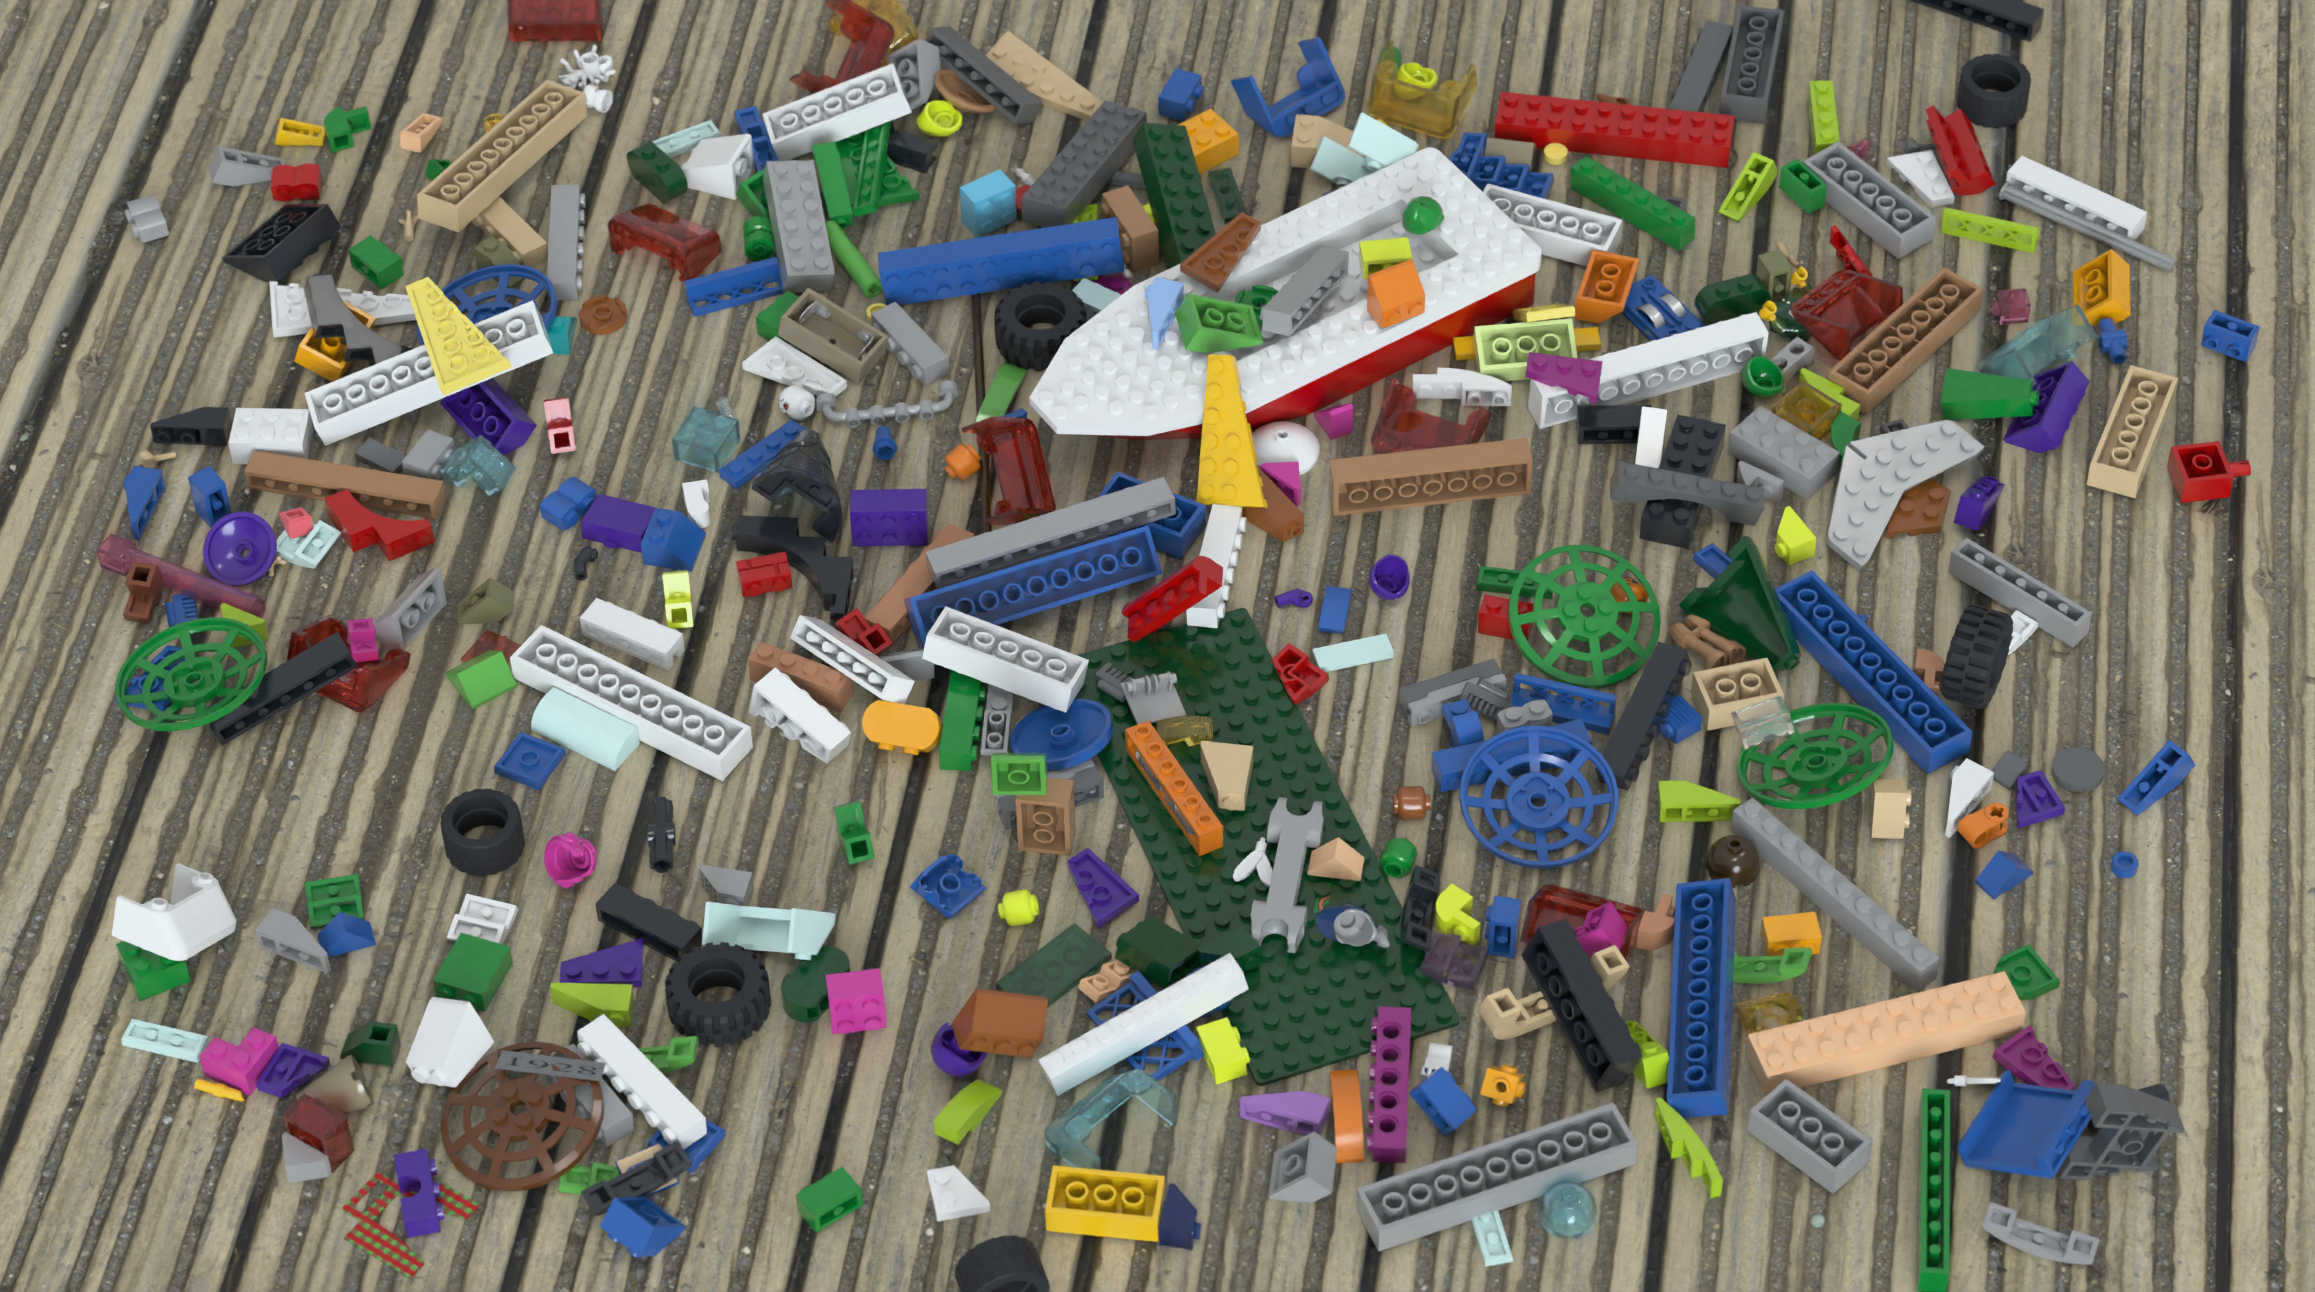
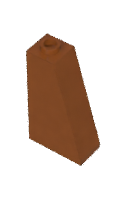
M1257 466L1259 477L1262 478L1263 483L1261 487L1263 497L1267 501L1268 508L1242 507L1243 517H1246L1248 522L1282 542L1297 537L1304 532V514Z

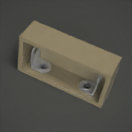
M807 288L782 315L778 336L858 384L886 354L889 337L810 288Z

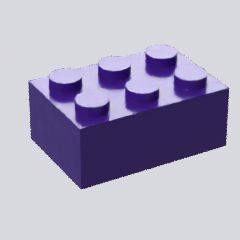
M926 489L850 490L852 546L928 545L929 523Z

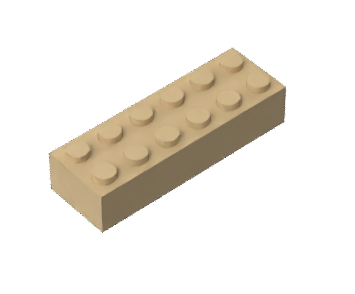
M2130 365L2090 463L2087 485L2136 498L2174 402L2179 378Z

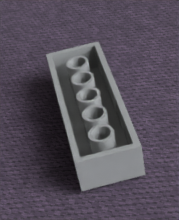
M1840 142L1834 143L1803 161V164L1809 167V170L1818 175L1821 181L1827 183L1825 202L1897 259L1934 239L1936 217Z
M814 160L767 161L763 182L783 292L800 293L805 292L807 288L815 292H831L835 272Z

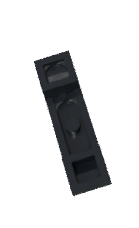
M1416 865L1404 901L1401 919V938L1404 943L1429 952L1433 930L1429 929L1433 900L1438 894L1440 874Z
M677 1141L654 1153L652 1159L609 1181L604 1179L582 1190L580 1194L594 1216L607 1213L614 1197L646 1196L682 1174L692 1166V1162Z

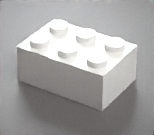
M236 408L228 442L232 463L248 464L254 450L308 459L314 431L310 410Z

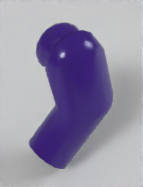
M1293 589L1274 596V601L1278 608L1289 604L1307 608L1311 606L1313 596L1311 593L1301 589Z

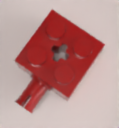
M2220 441L2173 446L2170 449L2167 469L2181 503L2230 497L2234 477L2251 475L2249 460L2228 463Z

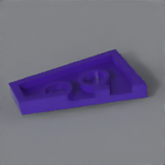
M1086 848L1067 861L1069 872L1097 928L1139 902V894L1089 848Z
M643 938L561 962L560 983L630 984L632 987H642Z

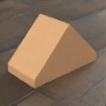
M1338 837L1311 852L1308 875L1361 881L1364 857Z

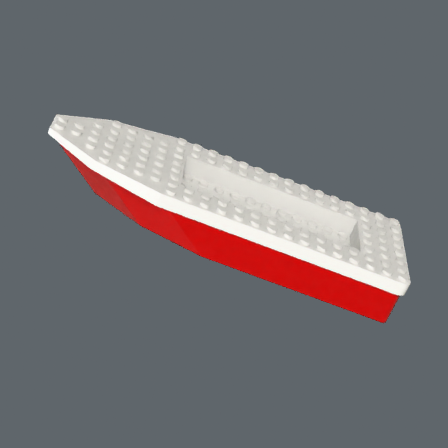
M1428 147L1261 225V230L1218 293L1180 272V264L1134 285L1065 338L1029 397L1030 405L1056 434L1099 435L1134 441L1202 438L1208 354L1235 356L1241 381V396L1246 404L1247 410L1245 414L1247 423H1250L1251 430L1272 422L1287 421L1310 415L1453 345L1454 337L1473 335L1475 326L1494 325L1512 316L1515 309L1531 307L1534 304L1536 272L1541 268L1542 251L1520 227L1445 155L1435 148ZM1419 196L1431 197L1442 207L1443 222L1436 229L1421 235L1411 234L1406 231L1402 225L1404 207L1412 198ZM1408 237L1412 261L1425 293V313L1381 329L1367 311L1368 279L1363 280L1359 261V242ZM1321 246L1349 252L1348 274L1291 336L1264 331L1259 326L1263 338L1261 345L1202 353L1185 349L1175 317L1159 349H1153L1147 300L1144 296L1147 286L1152 285L1155 277L1184 283V299L1187 294H1194L1235 302V298L1240 291L1244 289L1245 292L1252 290V286L1255 285L1269 286L1279 292L1282 286L1291 279L1292 275L1296 274L1301 266Z

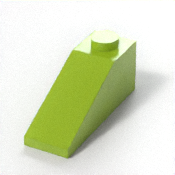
M1753 152L1720 207L1719 214L1740 222L1765 195L1779 172L1775 162Z
M1658 781L1657 803L1659 822L1732 821L1733 810L1741 805L1740 799L1688 781Z
M551 983L550 989L553 1004L590 1021H594L604 1014L617 1028L631 1027L635 1002L632 985Z

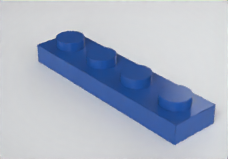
M791 419L719 470L720 478L735 489H738L765 470V467L777 457L776 454L805 428Z

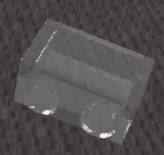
M1781 695L1731 713L1737 734L1745 750L1794 733L1789 711Z

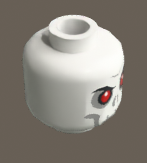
M799 385L789 386L781 392L779 408L781 412L792 419L802 421L808 418L814 411L815 398L813 394Z

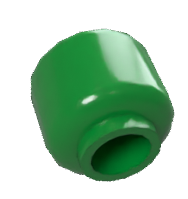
M1405 838L1390 839L1385 843L1380 856V866L1388 876L1394 878L1407 876L1411 873L1417 858V849Z

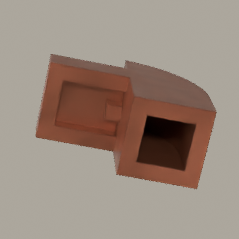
M133 561L125 583L130 595L123 616L125 620L149 624L155 606H159L161 602L162 575L157 565Z

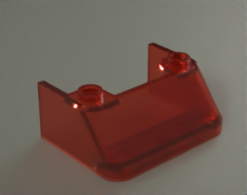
M826 0L824 5L843 15L840 30L845 37L852 40L835 79L827 75L815 77L806 71H802L791 76L789 81L815 94L879 69L895 35L893 26L851 0Z
M992 416L962 428L963 433L976 434L978 447L985 453L992 454L1003 500L998 501L995 505V516L984 519L985 524L1009 525L1056 510L1037 428L1032 420L1028 418Z

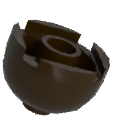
M1727 835L1712 844L1707 855L1706 869L1709 871L1711 880L1730 878L1733 888H1735V885L1744 884L1745 887L1755 881L1760 869L1759 852L1755 845L1746 837Z

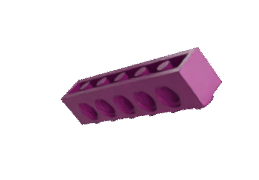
M1378 1006V1017H1372V1034H1377V1040H1371V1057H1376V1064L1370 1063V1080H1375V1087H1369V1103L1374 1104V1110L1368 1111V1127H1373V1134H1368L1367 1151H1373L1372 1162L1406 1163L1411 1008Z

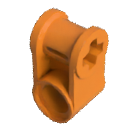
M1991 803L1977 812L1963 817L1957 825V831L1974 849L1982 848L1987 843L2006 834V820L2009 816V810L2004 804Z

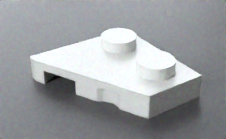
M954 1165L926 1170L937 1222L991 1212L989 1201Z

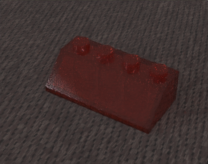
M507 0L510 42L602 41L604 22L601 0Z

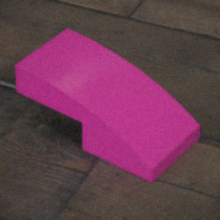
M373 618L347 621L351 654L355 662L379 660Z

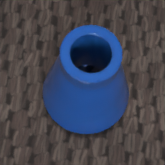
M880 426L876 429L873 453L881 460H889L897 452V445L890 433V429L886 426Z

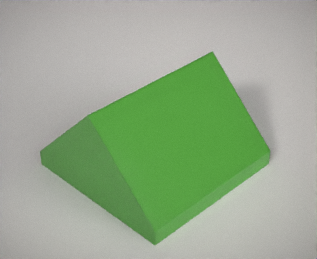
M488 650L445 672L447 678L472 710L517 687L502 651Z

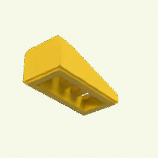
M280 118L275 145L323 146L325 128L324 126Z

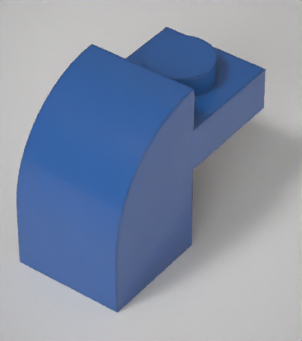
M1467 699L1442 705V714L1451 730L1450 745L1452 748L1484 741L1483 729L1477 711H1472Z

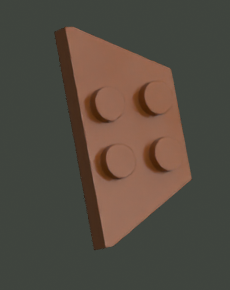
M1932 478L1908 489L1902 494L1890 518L1886 538L1894 539V534L1907 532L1908 536H1917L1922 533H1940L1951 490Z

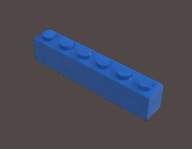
M1582 719L1549 726L1577 735L1592 745V740ZM1528 738L1506 743L1489 754L1500 765L1512 757L1529 754ZM1539 738V753L1553 755L1571 763L1580 752L1562 742ZM1488 740L1432 752V772L1441 792L1460 788L1463 771L1470 757ZM1482 761L1475 768L1470 778L1469 786L1487 782L1492 774V771ZM1540 762V770L1556 768L1554 765ZM1529 763L1517 765L1507 770V772L1511 776L1530 773Z

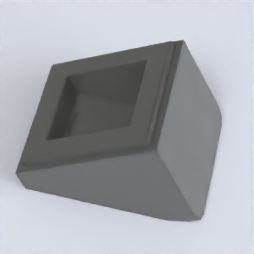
M2007 750L1992 769V772H1994L1993 780L2010 790L2016 785L2017 777L2026 775L2028 764Z

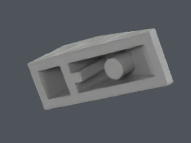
M218 146L208 168L212 183L235 187L270 181L273 167L286 164L282 158Z
M272 908L255 930L259 948L327 974L331 971L327 952L291 913Z

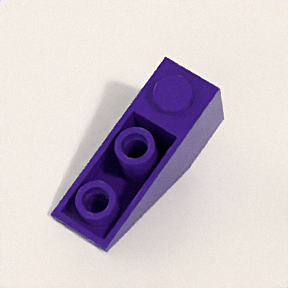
M1981 476L1961 495L1953 523L1975 531L1980 529L1988 518L2005 484L1998 482V479L1995 477Z

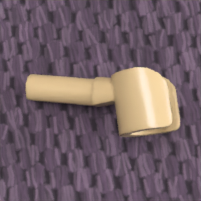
M144 450L139 454L143 459L140 463L145 468L153 469L157 462L175 458L176 453L174 451L153 455L150 451Z

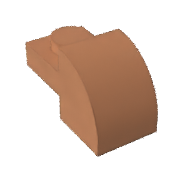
M1917 649L1914 673L1938 696L1939 688L1942 685L1941 679L1945 663L1934 652Z
M1662 893L1656 912L1644 911L1637 931L1636 948L1655 950L1668 945L1672 941L1675 927V908L1672 907L1673 896Z

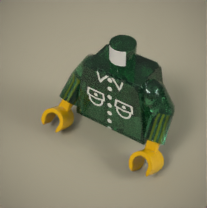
M1803 267L1798 268L1796 272L1794 271L1791 277V283L1799 285L1800 288L1795 287L1777 307L1772 301H1767L1759 311V316L1764 320L1769 319V331L1779 334L1781 338L1795 339L1799 337L1807 342L1815 332L1824 337L1828 336L1832 324L1824 320L1825 306L1817 298L1810 284H1806L1804 281L1808 276V272Z

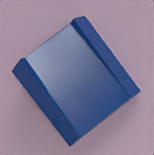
M955 854L942 855L921 872L910 886L912 890L949 919L969 905L986 889L976 874L967 873L963 869V860Z

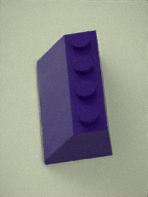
M2073 361L2034 376L2032 385L2034 391H2038V405L2034 406L2033 416L2013 418L2003 438L2006 443L2037 453L2049 449L2054 450L2062 443L2061 439L2069 428V423L2077 412V407L2085 396L2086 388L2090 382Z
M493 378L444 397L440 402L442 407L491 460H496L523 446L537 426Z

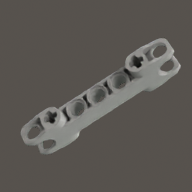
M1279 797L1270 814L1267 832V842L1278 843L1267 902L1253 901L1250 915L1251 936L1260 947L1263 938L1269 934L1277 933L1283 935L1288 940L1287 952L1296 953L1304 937L1308 907L1296 905L1307 847L1319 848L1322 844V802H1313L1309 813L1296 816L1288 812L1287 798Z

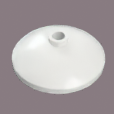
M1287 421L1272 422L1259 427L1252 433L1258 460L1256 465L1259 468L1263 463L1298 461L1299 473L1302 475L1312 469L1319 459L1320 445L1317 437L1309 429L1297 423Z

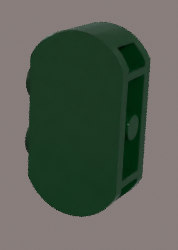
M647 141L627 153V163L634 178L663 204H667L687 192V180L681 167L652 141Z
M1751 273L1706 285L1697 294L1694 305L1704 323L1708 326L1757 312L1759 316V311L1763 308V304L1771 301V296L1761 279Z
M822 946L817 955H811V960L801 959L797 968L791 974L789 973L784 977L781 983L783 1009L790 1018L799 1022H812L818 1020L829 1008L826 975L850 972L849 958L844 951L833 946Z

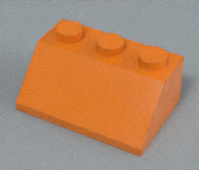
M1593 250L1576 297L1575 319L1599 324L1622 312L1628 299L1640 259Z

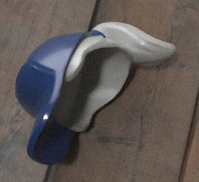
M1344 903L1340 906L1324 908L1316 915L1317 929L1322 935L1352 946H1363L1374 940L1377 942V946L1382 948L1390 946L1388 930L1383 926L1374 924L1367 910L1359 906Z

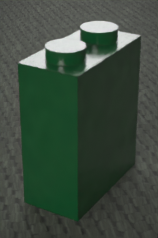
M1152 915L1143 922H1138L1134 928L1126 933H1122L1118 937L1115 959L1133 970L1139 971L1141 975L1166 989L1198 968L1197 948L1201 945Z

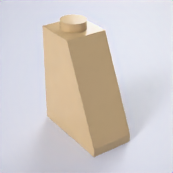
M1201 741V764L1218 808L1245 811L1253 768V746Z

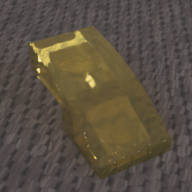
M1180 716L1157 720V733L1166 745L1185 740L1188 746L1201 744V741L1213 740V719L1205 716Z

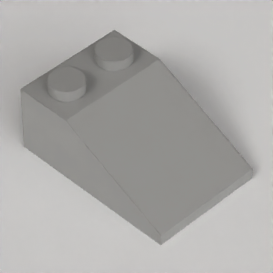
M918 39L887 55V65L894 64L911 110L928 101L935 83L934 78L940 70L939 47Z

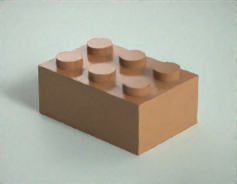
M1127 185L1103 193L1100 211L1103 219L1117 217L1124 264L1128 265L1132 273L1159 265L1158 229L1130 187Z
M1047 778L1046 795H1016L1018 850L1071 856L1076 833L1074 780Z

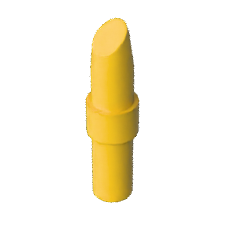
M197 1078L195 1081V1089L211 1093L213 1096L220 1098L225 1097L231 1100L245 1101L244 1095L240 1090Z

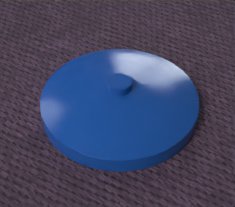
M1074 699L1066 713L1044 705L1029 713L1015 726L1010 736V747L1012 753H1047V771L1066 769L1081 764L1098 754L1112 737L1113 722L1106 707L1088 699Z

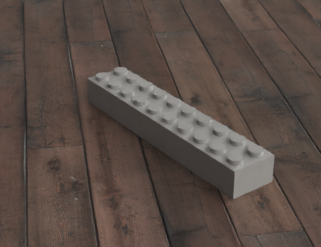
M1614 1102L1358 1188L1356 1193V1210L1379 1252L1470 1221L1475 1217L1479 1218L1481 1215L1493 1213V1211H1499L1636 1164L1638 1144Z

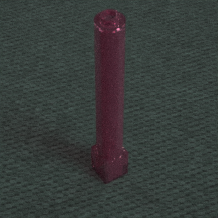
M110 534L96 550L100 567L126 577L133 561L154 564L158 566L162 575L163 586L220 609V605L226 603L259 618L265 613L266 605L262 597L138 550L136 543L114 534Z

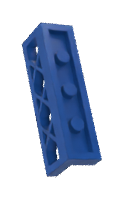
M776 257L684 281L686 300L694 317L784 294L779 262ZM776 282L778 285L773 288L764 287L766 284ZM746 289L754 290V292L750 294L742 293V291ZM723 295L731 296L728 300L719 299ZM701 301L708 302L707 305L698 308L695 304Z
M1520 673L1515 674L1513 694L1509 702L1513 707H1522L1524 704L1534 700H1546L1553 713L1552 722L1561 724L1582 719L1587 730L1604 734L1610 733L1616 714L1617 695ZM1520 683L1530 685L1533 689L1520 688ZM1546 690H1553L1558 695H1551ZM1571 696H1580L1583 699V701L1575 700ZM1597 701L1610 703V706H1601Z

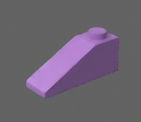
M1295 1091L1242 1096L1240 1099V1118L1302 1136L1312 1132L1321 1136L1330 1115V1098L1318 1093Z

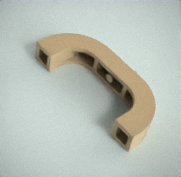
M1616 945L1598 951L1590 958V962L1596 973L1601 977L1606 991L1610 990L1630 967ZM1506 988L1486 996L1479 1008L1480 1016L1494 1037L1499 1040L1511 1039L1557 1021L1541 991L1516 1000L1510 989Z

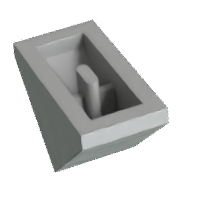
M284 1132L282 1144L289 1183L330 1176L332 1171L327 1155Z

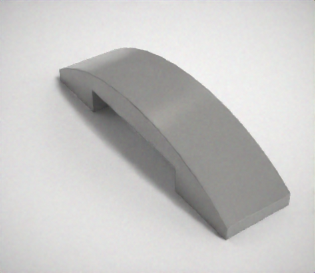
M1992 1202L1989 1203L1982 1227L2001 1241L2029 1254L2053 1261L2071 1264L2093 1263L2100 1239L2072 1230L2070 1236L2015 1218L2016 1210Z

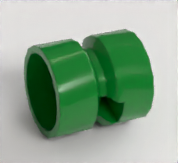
M761 216L748 219L743 225L745 255L750 260L757 262L770 259L775 253L771 221Z

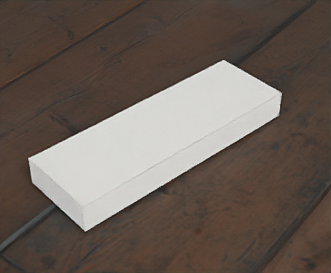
M1642 407L1635 464L1659 468L1667 410Z

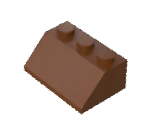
M976 988L951 1024L959 1049L1031 1058L1043 1041L1048 999L1047 997Z

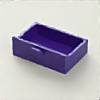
M599 494L581 520L582 538L603 543L604 546L616 549L620 547L642 553L641 542L655 507Z

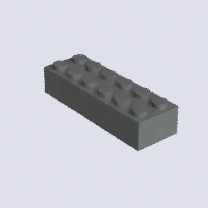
M1738 5L1721 92L1719 114L1732 115L1734 119L1766 122L1783 29L1784 10Z

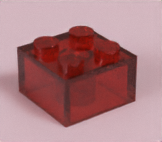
M303 1093L282 1115L286 1133L327 1155L332 1173L353 1153L354 1147L347 1116L338 1109L334 1110L326 1106L321 1099L317 1097L312 1098Z

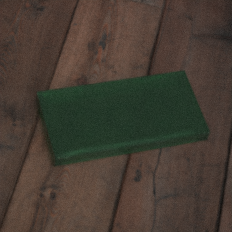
M1074 923L996 982V989L1002 992L1047 997L1049 1007L1076 987L1081 979L1089 977L1102 967L1103 964L1110 961L1112 953Z

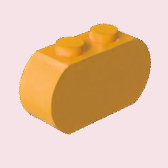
M878 700L866 709L862 718V727L865 735L869 740L878 744V749L893 751L894 747L903 748V753L918 756L919 751L927 753L936 748L941 741L943 723L940 717L930 708Z

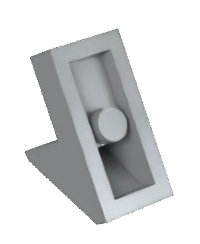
M1740 460L1737 470V483L1764 488V498L1778 503L1782 499L1784 480Z

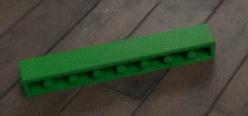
M1922 1088L1919 1104L1917 1291L1946 1292L1949 1278L1950 1090Z

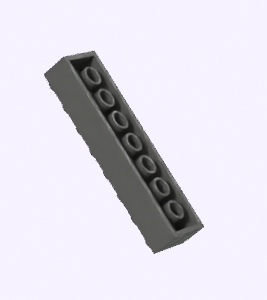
M1104 101L1022 196V221L1042 227L1073 224L1074 220L1084 211L1085 207L1089 205L1135 150L1132 140L1142 123H1147V112L1133 107L1129 108L1118 105L1114 102Z

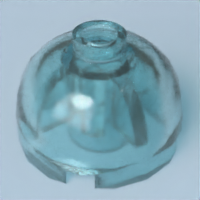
M1571 1181L1560 1182L1551 1187L1543 1197L1540 1208L1541 1222L1546 1230L1556 1237L1563 1238L1566 1235L1573 1236V1239L1580 1238L1588 1234L1595 1225L1597 1208L1594 1196L1586 1187L1579 1183Z

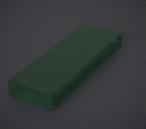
M1231 167L1208 171V179L1224 224L1231 222L1241 212L1247 214Z

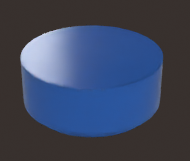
M2118 852L2112 857L2111 871L2118 877L2130 878L2137 873L2138 859L2132 853Z

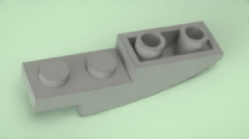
M988 684L987 703L984 712L981 755L1008 752L1012 731L1014 693Z

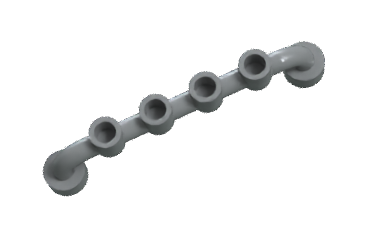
M954 381L940 383L938 385V392L942 401L934 403L930 400H922L915 405L900 402L895 404L894 407L883 408L881 405H874L867 410H858L851 407L846 409L845 412H835V396L824 393L816 398L817 410L823 413L827 419L834 422H846V426L849 428H857L861 424L860 420L870 419L872 425L879 426L885 423V417H895L896 422L905 423L909 421V415L919 414L920 419L927 421L934 417V412L944 411L951 406L953 399L958 396V386Z

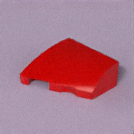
M1836 225L1831 227L1829 243L1836 249V257L1844 263L1843 274L1857 288L1872 281L1873 275L1857 255Z
M1290 643L1272 659V663L1291 701L1295 705L1312 696L1329 681V675L1309 662L1308 655Z

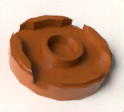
M607 295L592 297L582 304L581 310H579L580 324L586 331L593 334L605 335L614 333L626 323V306L616 297H614L615 299L609 298Z

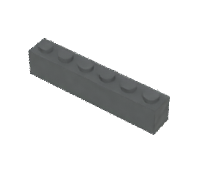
M1707 20L1704 28L1699 29L1697 43L1692 45L1691 58L1687 57L1685 62V73H1680L1679 87H1674L1672 102H1668L1666 109L1693 112L1704 111L1729 52L1734 26Z
M934 27L931 29L926 42L939 47L940 61L1015 124L1032 123L1035 121L1043 102L952 27Z

